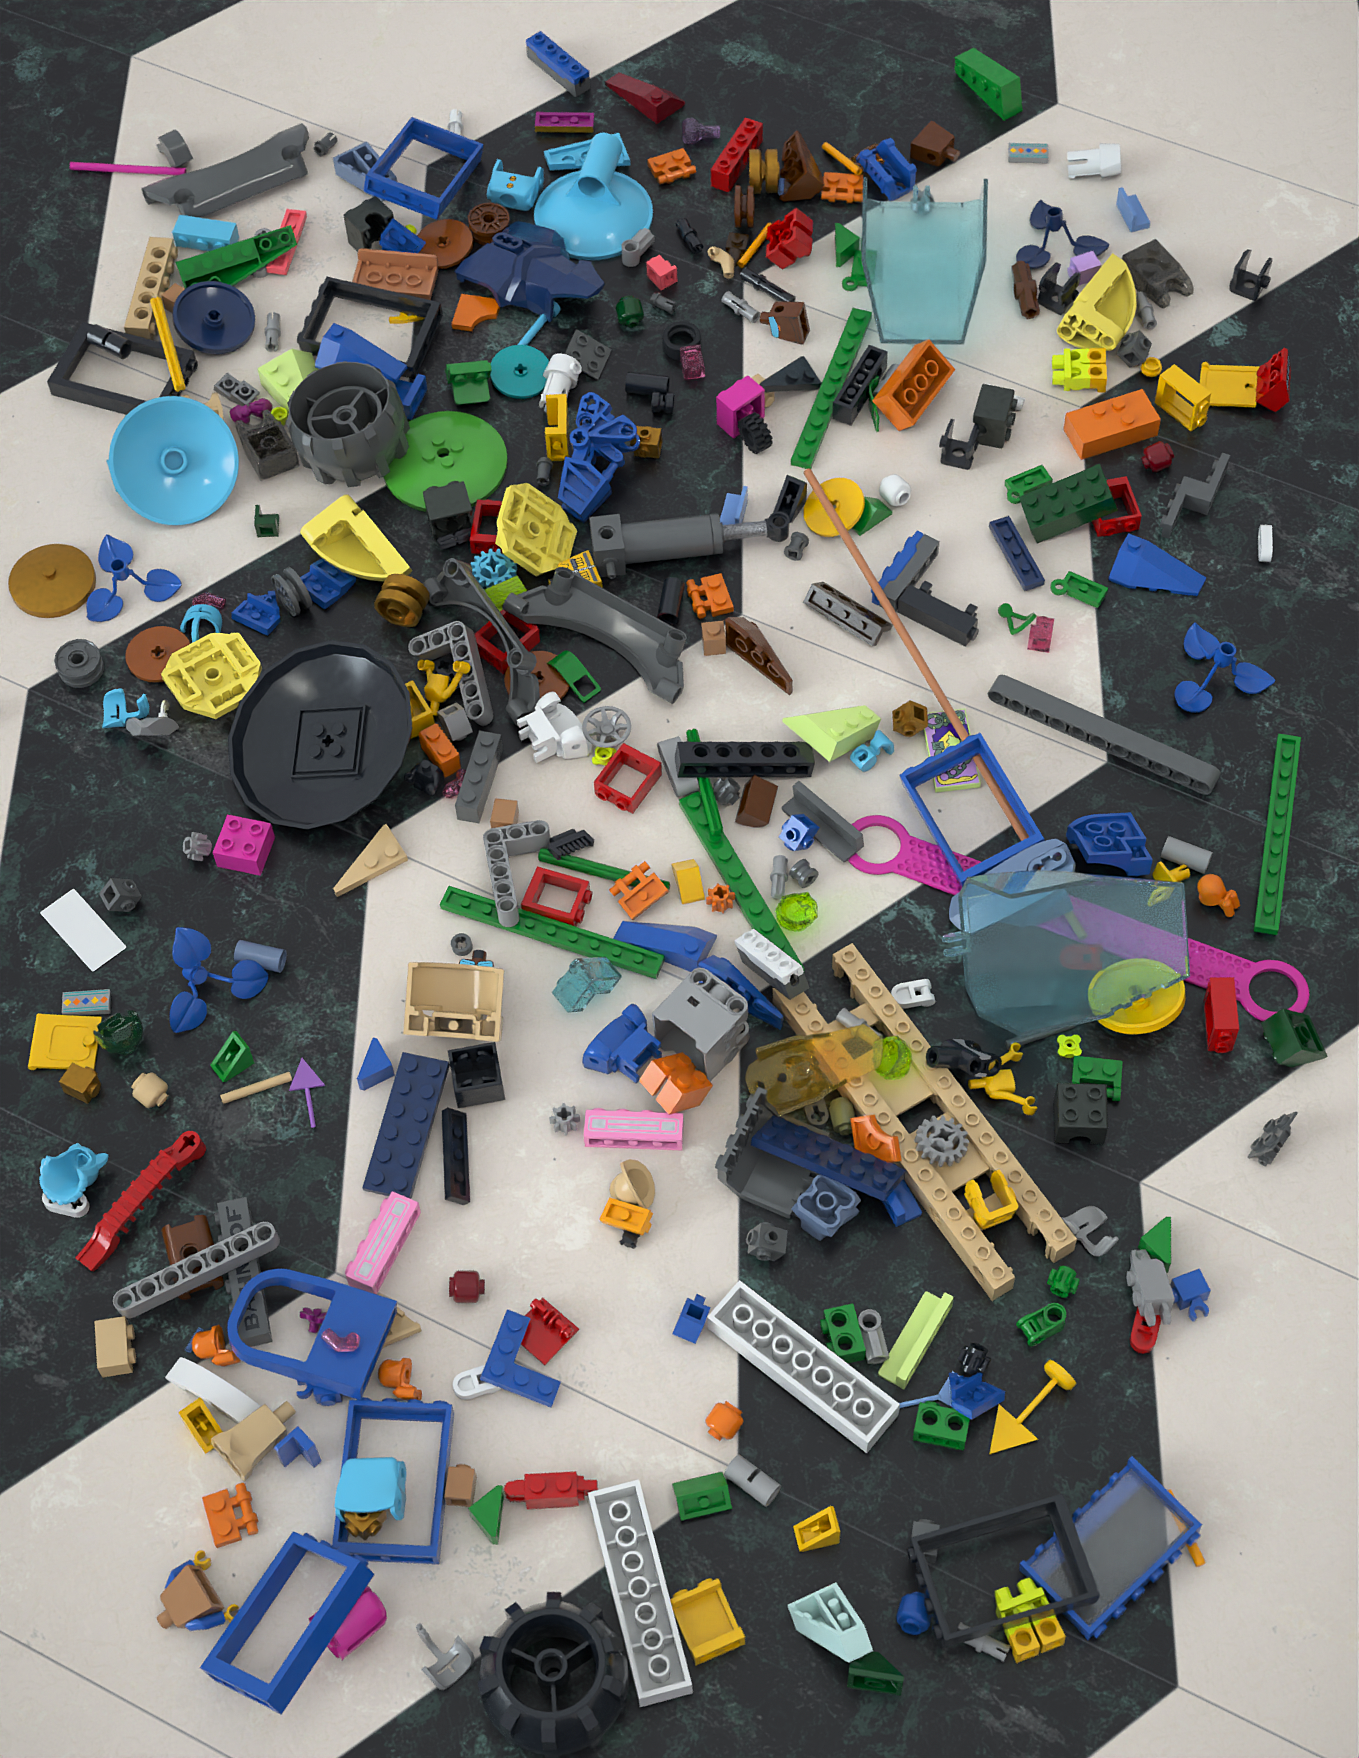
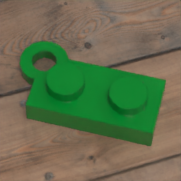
M855 250L851 276L845 277L842 281L844 290L854 291L858 286L870 287L875 259L874 251Z
M1043 465L1005 479L1004 485L1008 489L1007 500L1012 504L1021 503L1020 496L1051 484L1053 479Z
M1071 571L1067 573L1063 580H1053L1050 586L1051 592L1055 595H1064L1067 592L1066 595L1095 608L1100 606L1108 593L1107 587ZM1061 585L1063 588L1057 589L1055 586Z

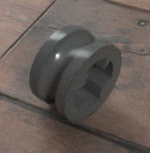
M459 933L451 939V947L456 955L465 956L472 951L473 944L467 934ZM465 941L466 947L462 948L461 946V949H458L457 943Z

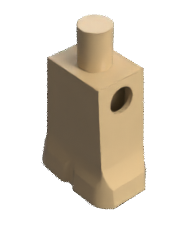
M285 1401L274 1412L264 1404L230 1430L212 1437L211 1444L241 1480L245 1482L252 1475L256 1464L287 1436V1428L283 1423L292 1417L296 1411L288 1401Z

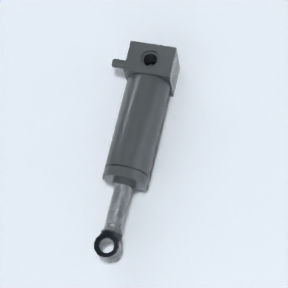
M774 512L764 521L723 525L720 522L718 513L623 524L620 521V514L589 517L595 567L600 577H608L610 579H614L617 575H626L625 564L722 554L725 540L766 536L775 542H782L789 536L790 522L789 516L783 512Z

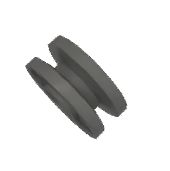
M291 567L283 570L284 579L279 574L271 576V582L279 600L292 616L300 614L299 604L304 609L312 607V600L306 586Z
M86 639L68 641L55 654L54 663L60 679L68 686L73 688L91 686L103 674L104 662L98 647L91 641Z

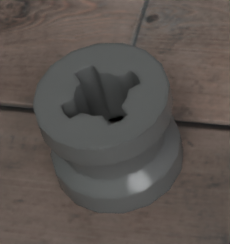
M802 859L791 868L789 875L793 879H797L798 884L802 888H806L816 880L819 872L815 868H811L810 863L806 859Z

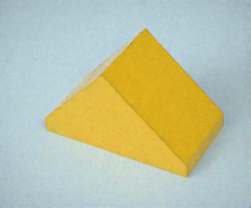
M690 859L672 863L671 866L682 904L705 900L699 866L696 861Z
M199 1397L178 1413L189 1432L206 1454L214 1448L211 1444V1438L223 1431L203 1400Z
M833 1506L793 1526L799 1551L801 1552L840 1542V1529Z

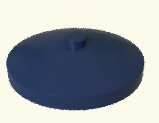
M216 281L193 284L182 291L174 303L172 317L174 328L187 345L198 351L208 354L230 353L245 345L253 334L255 326L254 308L244 293L229 284Z

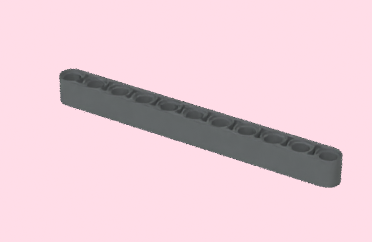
M998 675L987 693L989 699L996 704L1201 794H1210L1221 776L1219 769L1209 763L1007 675Z

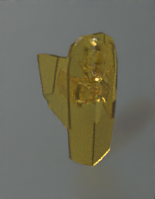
M865 1024L828 1033L807 1036L795 1035L756 1048L755 1052L758 1059L748 1066L745 1080L750 1094L756 1093L758 1082L762 1081L765 1086L764 1089L767 1090V1101L776 1108L777 1114L781 1116L820 1101L827 1093L880 1067L883 1057V1041ZM781 1073L787 1076L786 1082L778 1081L777 1078L780 1077Z

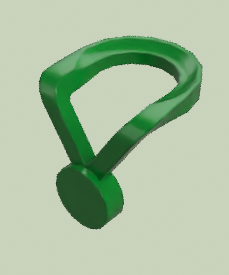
M1003 603L998 607L999 615L1007 618L1011 635L1022 631L1037 617L1034 612L1028 616L1014 613L1011 605L1008 603ZM1012 617L1026 621L1019 627L1014 628Z

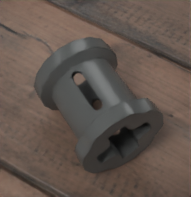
M792 533L791 542L784 549L786 557L794 561L800 560L803 556L802 551L804 547L809 544V538L804 533Z

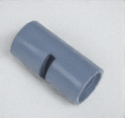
M239 940L234 952V962L238 963L247 959L259 963L263 969L280 973L285 966L287 953L284 949Z

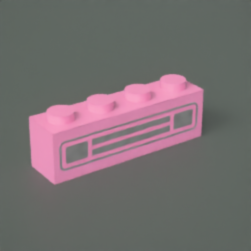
M602 1108L586 1110L584 1126L585 1147L682 1150L683 1113L677 1112L669 1115L667 1112L658 1113L651 1110H642L641 1112H631L627 1109L606 1111Z
M393 1191L388 1199L385 1198L383 1200L377 1220H372L366 1240L360 1242L355 1260L350 1261L346 1268L345 1275L349 1286L373 1294L378 1293L421 1213L418 1202Z

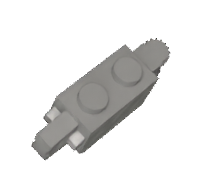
M1146 1249L1131 1250V1268L1126 1273V1280L1128 1286H1131L1133 1290L1134 1306H1138L1140 1316H1145L1148 1326L1155 1325V1315H1160L1163 1324L1169 1325L1171 1323V1310L1175 1297L1163 1262L1158 1259H1151Z

